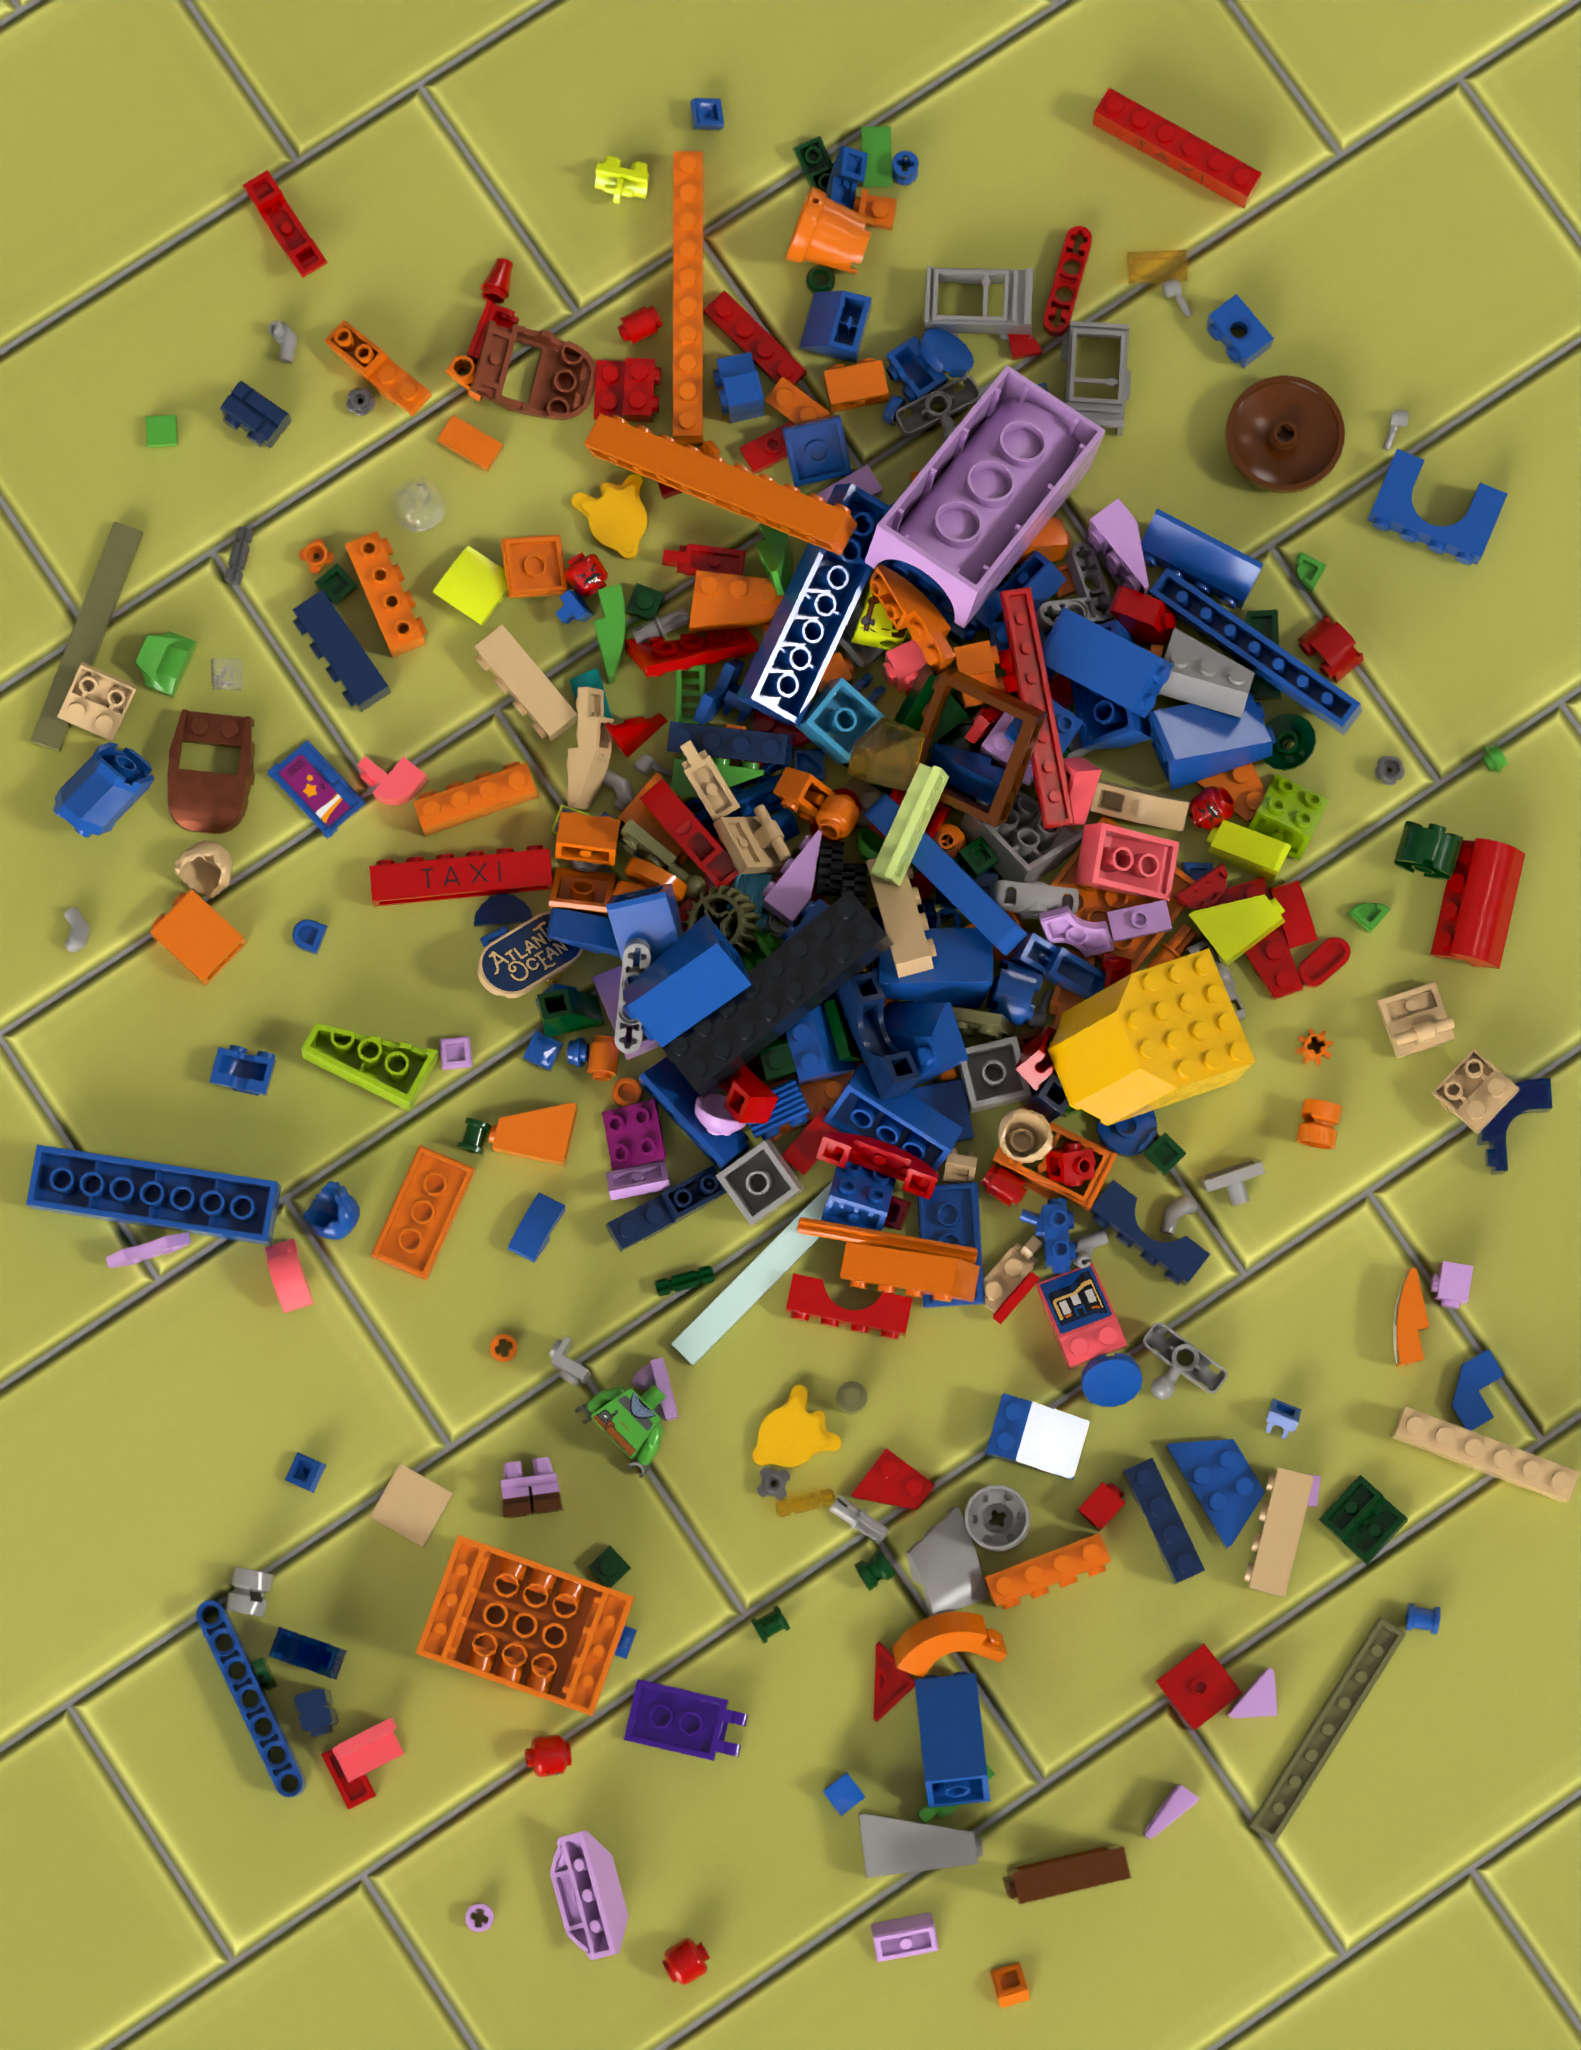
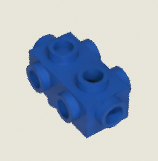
M1066 1199L1047 1200L1048 1204L1042 1205L1040 1214L1023 1209L1019 1220L1035 1225L1036 1236L1043 1237L1045 1269L1052 1268V1273L1070 1272L1071 1260L1076 1259L1075 1241H1069V1229H1074L1073 1211H1067Z

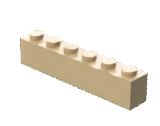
M1407 1406L1401 1408L1391 1435L1393 1439L1562 1503L1570 1501L1580 1474L1579 1471Z

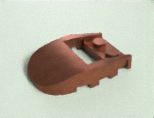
M496 321L488 322L485 327V335L469 390L508 411L545 419H570L580 415L588 407L595 384L596 367L587 351L571 341L565 342L553 336L554 333L543 329L536 331L514 324L511 328L495 326ZM515 341L541 350L528 403L502 395Z
M182 709L169 750L167 773L169 813L174 822L181 828L192 832L222 834L238 826L245 816L249 803L247 799L255 779V744L252 741L254 720L251 716H230ZM182 743L241 748L238 775L179 769Z

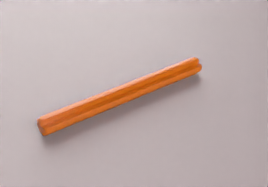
M805 1217L799 1219L797 1231L801 1234L958 1258L972 1264L976 1263L978 1250L973 1247Z

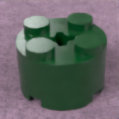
M1405 821L1394 864L1412 873L1415 870L1423 872L1425 877L1449 880L1456 867L1463 837L1452 833H1445L1446 828L1441 825L1430 823L1428 828H1424L1418 823Z

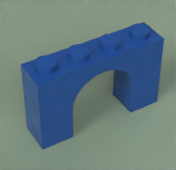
M1397 449L1367 521L1372 522V525L1381 531L1392 530L1399 533L1400 537L1408 542L1415 543L1419 541L1428 545V549L1435 553L1444 554L1446 552L1456 556L1455 559L1460 563L1478 565L1508 493L1480 482L1463 519L1450 526L1431 525L1418 516L1412 503L1413 487L1425 460Z

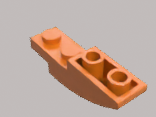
M343 320L324 340L358 375L392 404H397L412 417L432 396L426 387L389 359L382 349L347 321Z
M884 565L877 566L869 581V585L873 595L879 599L885 609L887 618L893 622L897 630L908 627L912 639L917 642L924 653L926 662L932 666L936 675L947 671L956 657L946 640L951 627L933 603L913 584Z

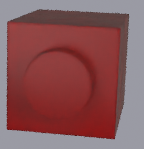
M1102 1482L1078 1508L1077 1512L1098 1531H1101L1126 1503L1121 1499L1124 1493L1113 1483L1110 1482L1107 1486Z

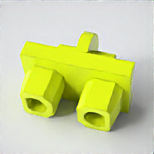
M608 155L603 163H597L595 188L614 194L613 203L620 204L622 196L630 198L635 196L646 199L649 184V173H647L646 163L636 161L632 163L631 169L621 167V160Z

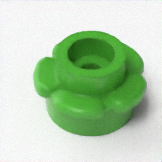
M1497 744L1490 748L1488 746L1485 747L1486 753L1482 755L1485 765L1489 771L1495 769L1499 773L1502 768L1508 765L1504 754Z

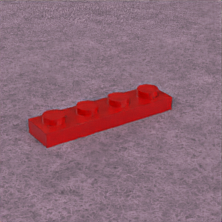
M725 290L703 310L704 314L743 353H752L754 364L775 384L783 376L796 385L807 375V371Z

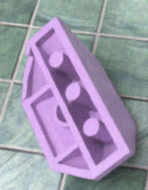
M587 1830L558 1838V1847L554 1854L550 1876L566 1934L579 1948L587 1953L586 1955L590 1960L619 1953L629 1915L612 1854Z

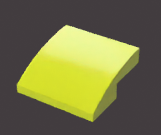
M468 545L442 577L433 593L483 626L499 602L502 603L508 594L505 570Z

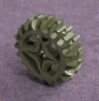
M721 885L719 889L710 887L709 893L699 892L700 901L691 900L694 906L692 911L685 910L689 919L681 922L683 927L689 930L707 914L741 955L743 960V952L752 953L749 947L750 943L758 942L757 938L754 937L755 932L761 931L760 926L755 924L761 919L760 915L755 913L758 907L750 901L749 895L742 893L741 890L735 887L730 889L726 885ZM727 904H732L734 906V909H732L731 911L726 910L724 912H721L718 909L719 907Z

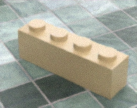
M503 624L474 646L477 653L475 657L477 663L485 672L489 669L497 677L493 680L503 694L509 692L513 696L515 701L512 704L522 716L528 714L534 723L531 727L541 739L546 736L552 743L578 722L576 711Z
M877 858L867 860V869L885 933L893 943L890 950L898 978L934 969L932 957L937 956L933 939H926L924 931L929 930L925 912L920 914L918 912L917 905L922 904L917 886L911 888L909 880L914 878L911 863L900 887L872 876L870 872Z
M1279 1467L1276 1474L1270 1473L1266 1491L1272 1493L1269 1504H1262L1259 1521H1263L1264 1526L1262 1534L1255 1533L1252 1551H1256L1257 1555L1254 1564L1248 1562L1244 1578L1245 1581L1250 1582L1249 1589L1285 1597L1314 1476Z

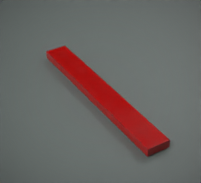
M1031 587L1001 591L999 595L1019 700L1048 713L1030 759L1043 829L1070 826L1075 824Z

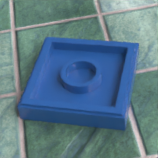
M840 415L782 428L795 487L852 474Z

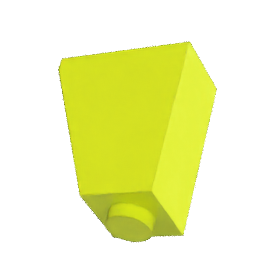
M1223 820L1220 828H1212L1206 840L1211 843L1208 850L1209 853L1258 877H1264V880L1273 883L1291 848V845L1226 820Z
M1264 894L1196 910L1190 913L1189 916L1224 962L1229 965L1282 925L1285 920L1281 915L1286 911L1275 897L1269 900Z

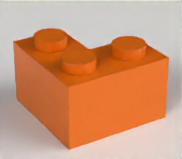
M987 640L952 649L956 655L954 660L957 671L1005 693L1002 676L996 677L995 665L1000 663L996 645L990 646V642ZM961 692L965 708L987 704Z

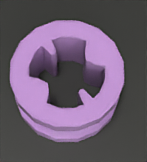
M478 1903L467 1910L465 1921L471 1930L483 1932L492 1926L494 1913L488 1905ZM477 1909H483L484 1915L488 1916L487 1924L482 1922V1927L476 1926V1920L471 1919L472 1912L477 1913Z

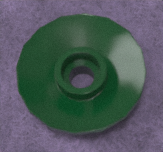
M1291 713L1278 715L1265 725L1266 727L1271 726L1276 743L1272 744V756L1263 759V761L1273 769L1283 771L1296 769L1304 764L1313 754L1316 745L1315 730L1311 723L1301 715ZM1289 742H1294L1292 748L1286 749V745Z

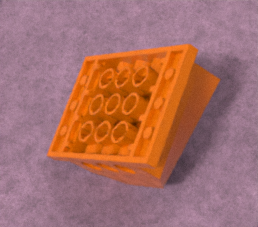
M458 1535L415 1654L593 1716L635 1597Z

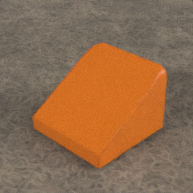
M1020 1962L990 1971L1001 2008L1030 2000Z

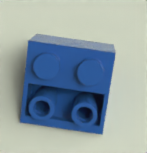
M844 290L814 292L799 349L856 363L871 311L872 298Z

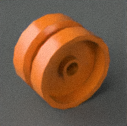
M631 857L624 869L630 881H618L611 894L615 896L672 883L676 903L683 902L686 896L687 885L668 871L643 859Z

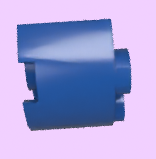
M913 336L886 354L889 366L885 367L886 372L894 383L897 381L901 383L903 395L909 403L917 399L919 400L948 382V378L943 371L942 373L936 371L925 361L919 350L921 343L916 336Z
M230 1045L229 1049L218 1047L209 1082L217 1086L231 1087L232 1090L237 1092L267 1096L276 1063L275 1055L264 1051H258L255 1056L248 1055V1049L236 1045Z

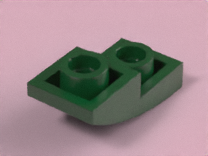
M818 136L792 149L810 188L814 186L826 193L834 163L830 160L821 136Z

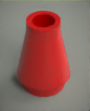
M497 258L495 265L483 282L481 295L486 301L502 304L509 297L513 263L508 259Z

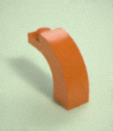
M961 1611L936 1614L919 1621L910 1627L892 1648L896 1667L922 1678L939 1658L952 1652H972L999 1663L1007 1656L1002 1634L994 1629H987L982 1615Z

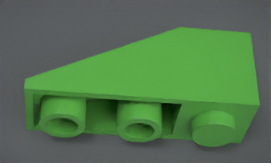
M682 753L681 759H674L671 789L679 796L699 798L684 772L685 769L681 763L686 761L687 758ZM712 757L729 787L765 775V770L759 769L760 763L742 761L741 767L729 765L730 759Z

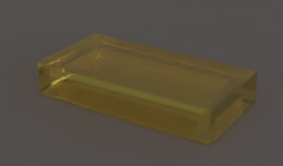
M1186 250L1127 252L1128 284L1165 282L1172 279L1187 281Z

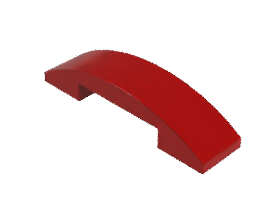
M268 170L243 184L245 191L265 224L302 278L327 264V260L304 229Z
M837 1132L824 1133L816 1156L819 1160L841 1168H845L848 1161L904 1182L901 1190L929 1200L939 1177V1174L933 1168L909 1152L889 1143L862 1135Z

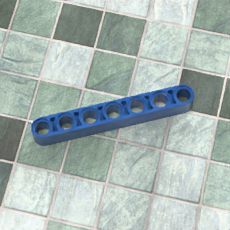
M884 792L864 815L887 837L900 806ZM924 832L911 862L994 946L1007 956L1027 933Z
M205 1601L197 1609V1621L273 1784L279 1794L284 1797L299 1796L306 1788L304 1773L266 1692L253 1669L251 1660L228 1611L219 1602ZM215 1606L219 1610V1618L215 1623L210 1624L205 1620L204 1614L207 1608ZM228 1634L233 1641L232 1647L228 1651L223 1652L218 1648L217 1642L221 1635ZM241 1662L244 1664L246 1672L244 1677L236 1680L231 1675V1667L234 1663ZM249 1690L256 1691L259 1696L257 1705L252 1708L246 1706L243 1700L245 1693ZM262 1718H267L272 1723V1730L266 1736H262L257 1731V1723ZM275 1746H280L285 1751V1759L280 1764H275L270 1759V1751ZM288 1774H293L298 1779L299 1784L294 1792H288L283 1786V1780Z

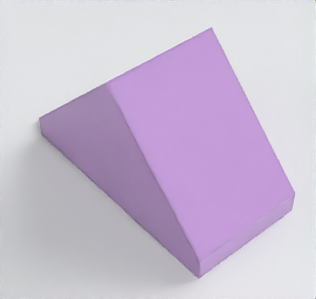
M1267 1667L1226 1715L1230 1718L1278 1716L1274 1671Z

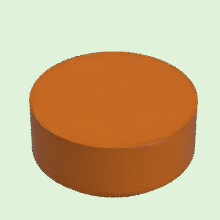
M624 1077L614 1084L612 1095L617 1105L625 1107L640 1103L643 1091L637 1080L631 1077Z

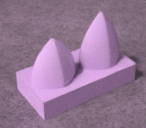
M662 1357L650 1360V1364L643 1366L637 1371L631 1383L642 1390H648L654 1384L666 1396L654 1411L663 1420L672 1421L679 1419L665 1361Z

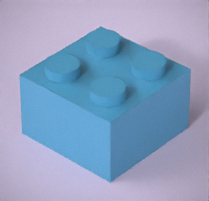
M840 677L828 682L807 709L800 726L795 727L839 765L848 763L853 759L886 716L845 679Z

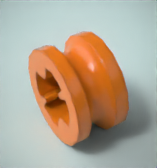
M500 1334L492 1340L490 1353L495 1360L508 1362L517 1353V1343L510 1335ZM500 1340H506V1344L508 1342L512 1344L513 1348L508 1350V1356L502 1357L501 1352L498 1355L495 1351V1348L499 1347Z

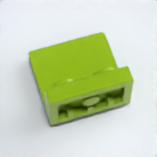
M1276 774L1248 829L1291 845L1287 855L1300 861L1329 800Z

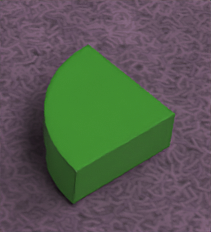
M1299 552L1296 560V574L1302 586L1312 593L1326 564Z
M1363 903L1353 907L1347 914L1371 933L1391 909L1381 903Z

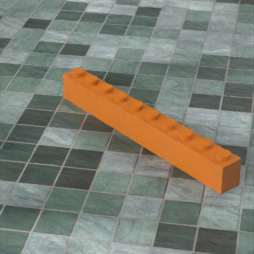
M673 151V439L677 442L676 444L685 446V444L701 446L703 444V151Z
M600 413L584 442L587 449L597 458L838 555L842 554L857 526L856 521L851 516V510L844 505L835 503L832 506L814 493H810L807 496L791 484L785 483L782 486L775 483L776 481L766 474L754 475L741 464L729 465L718 455L712 453L709 456L704 455L698 448L690 444L681 446L676 444L677 442L673 438L665 434H661L660 437L656 436L648 428L637 424L636 427L631 426L626 420L617 415L608 417Z

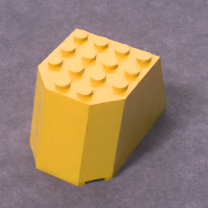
M1210 949L1132 973L1061 1014L1060 1024L1053 1041L1050 1042L1048 1047V1053L1070 1107L1076 1110L1081 1109L1099 1118L1100 1122L1107 1126L1235 1083L1256 1062Z

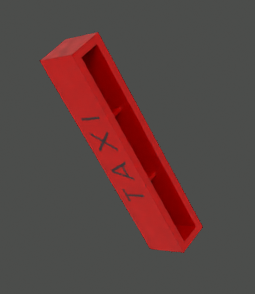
M1110 87L1094 111L1093 125L1245 209L1259 185L1262 172Z
M543 845L527 846L526 851L514 852L513 848H501L496 850V854L484 855L483 851H471L466 853V857L454 858V854H440L436 856L435 860L425 861L424 857H410L404 863H394V860H380L376 862V865L369 866L372 902L375 907L552 890L553 886L550 849H544Z

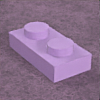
M665 1161L606 1172L611 1200L656 1193L670 1188Z

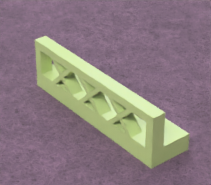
M921 763L919 764L870 872L872 876L900 887L949 779V776L942 768L935 765L931 768Z

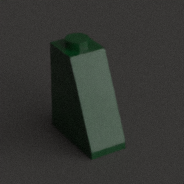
M928 663L923 666L889 727L893 736L890 742L900 755L905 752L908 756H911L914 747L912 745L913 736L921 728L924 721L922 717L923 709L927 702L931 701L934 694L932 685L937 675ZM951 690L930 746L969 717L964 705Z

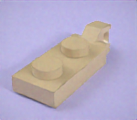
M691 740L682 744L680 748L687 758L686 761L681 763L685 769L684 772L714 823L720 817H725L740 808L741 806L705 749L698 753Z
M1034 1235L1024 1247L1018 1242L1013 1248L1011 1247L983 1279L984 1305L993 1313L997 1311L1026 1275L1034 1269V1265L1038 1260L1033 1255L1043 1244Z

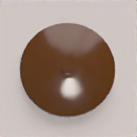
M1295 376L1269 377L1247 388L1231 408L1225 429L1226 448L1237 471L1253 485L1266 491L1283 494L1301 492L1323 481L1336 466L1345 440L1344 421L1332 397L1317 384Z

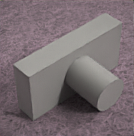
M1255 1158L1199 1178L1202 1188L1206 1192L1227 1187L1231 1203L1234 1206L1250 1200L1244 1180L1264 1174L1265 1170L1262 1161Z

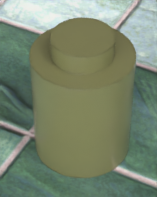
M848 1381L842 1384L836 1395L839 1409L846 1414L861 1412L867 1402V1392L863 1385L855 1381Z

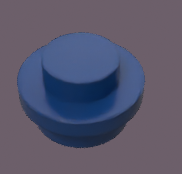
M578 1037L576 1040H570L567 1047L568 1063L575 1064L577 1068H582L585 1062H588L590 1045L586 1044L584 1038Z

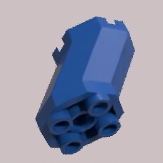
M112 742L98 746L90 759L59 789L54 798L56 803L53 807L54 813L64 818L75 828L79 835L84 837H90L92 834L99 836L111 831L115 823L149 789L154 781V776L149 775L152 770L151 765L133 749L126 747L124 751L116 749L118 744Z

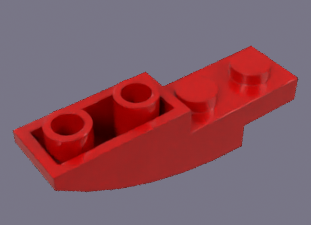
M662 778L639 798L687 855L718 888L721 885L729 884L740 874L734 867L728 852Z

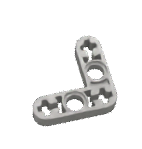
M1077 543L1067 553L1066 563L1078 598L1043 603L1035 612L1038 628L1041 631L1051 632L1059 617L1055 616L1058 613L1060 615L1063 607L1075 609L1079 615L1098 625L1108 622L1113 616L1109 611L1112 599L1096 553L1090 545ZM1084 579L1092 580L1096 585V590L1087 588Z

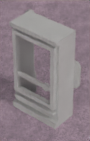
M927 266L925 330L939 328L950 332L958 337V333L999 334L1000 339L1003 341H1009L1008 334H1028L1032 336L1033 268L1017 270L932 268V266ZM938 283L983 285V315H937ZM1004 284L1003 317L987 316L988 286Z
M1070 321L1069 330L1062 336L1061 359L1067 362L1065 401L1062 402L1101 428H1115L1116 435L1122 436L1125 401L1130 397L1131 373L1127 370L1129 324ZM1077 336L1121 339L1119 380H1115L1112 377L1108 379L1075 377ZM1074 383L1106 384L1109 387L1118 385V400L1073 397Z

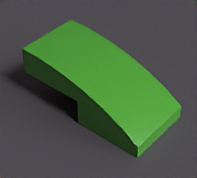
M891 126L861 127L862 152L868 153L863 187L892 186Z

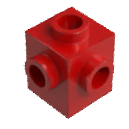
M1080 1141L1063 1142V1147L1052 1148L1046 1155L1047 1178L1052 1181L1064 1183L1066 1186L1083 1185V1180L1095 1178L1094 1167L1096 1160L1093 1148L1082 1146Z

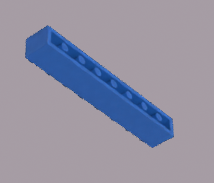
M1168 568L1165 569L1150 589V596L1163 601L1180 621L1341 734L1345 735L1361 714L1360 702Z

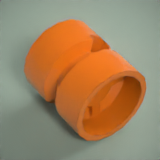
M1304 1099L1301 1111L1304 1123L1298 1126L1296 1142L1314 1148L1334 1149L1338 1133L1334 1126L1340 1123L1343 1107L1329 1101Z

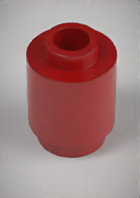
M651 305L647 308L642 306L619 318L621 325L617 326V329L624 342L630 341L634 345L657 333V329L662 327L663 324L656 309Z
M992 1165L980 1184L986 1188V1193L1008 1207L1013 1203L1019 1205L1028 1191L1023 1188L1026 1183L1024 1180L1002 1166L998 1168Z

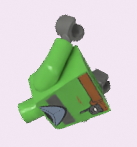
M654 1384L641 1397L634 1389L629 1388L627 1390L622 1386L602 1390L587 1403L576 1408V1413L582 1410L587 1413V1419L583 1421V1424L594 1420L631 1459H634L628 1465V1470H631L635 1465L639 1466L642 1470L639 1478H642L648 1472L650 1463L659 1450L663 1434V1427L661 1425L663 1419L654 1409L666 1398Z

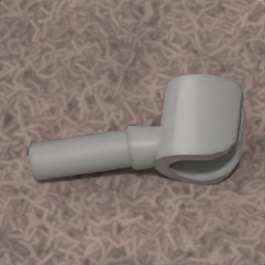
M1175 279L1163 282L1162 291L1165 298L1175 296L1176 302L1186 318L1191 316L1193 313L1184 300L1180 282Z
M1396 410L1391 415L1389 433L1383 446L1384 449H1391L1397 432V426L1407 427L1408 411Z
M642 755L634 764V768L645 776L653 769L655 772L672 779L673 771L660 766L649 755Z
M1046 990L1039 1012L1034 1011L1031 1021L1028 1020V1028L1037 1029L1044 1027L1047 1008L1053 995L1052 990Z

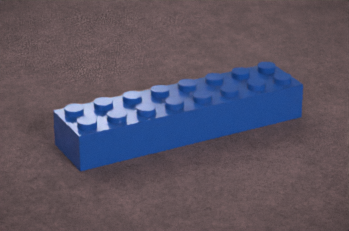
M852 483L835 484L827 504L832 506L835 503H839L850 509L851 516L857 523L842 554L838 555L811 543L807 544L736 696L738 700L784 726H800L873 569L865 563V559L876 526L891 508Z
M37 1145L26 1205L36 1210L271 1246L282 1186L277 1181Z

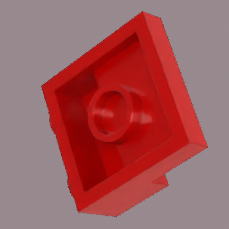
M655 359L597 360L594 420H597L601 413L608 417L617 415L627 422L653 423V413H659V396L654 395L655 385H660L661 367H656Z

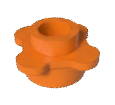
M321 539L313 540L312 543L299 552L300 560L308 564L309 571L313 574L320 573L323 566L332 564L334 561V554L327 551L324 541ZM315 554H319L318 559L314 558Z

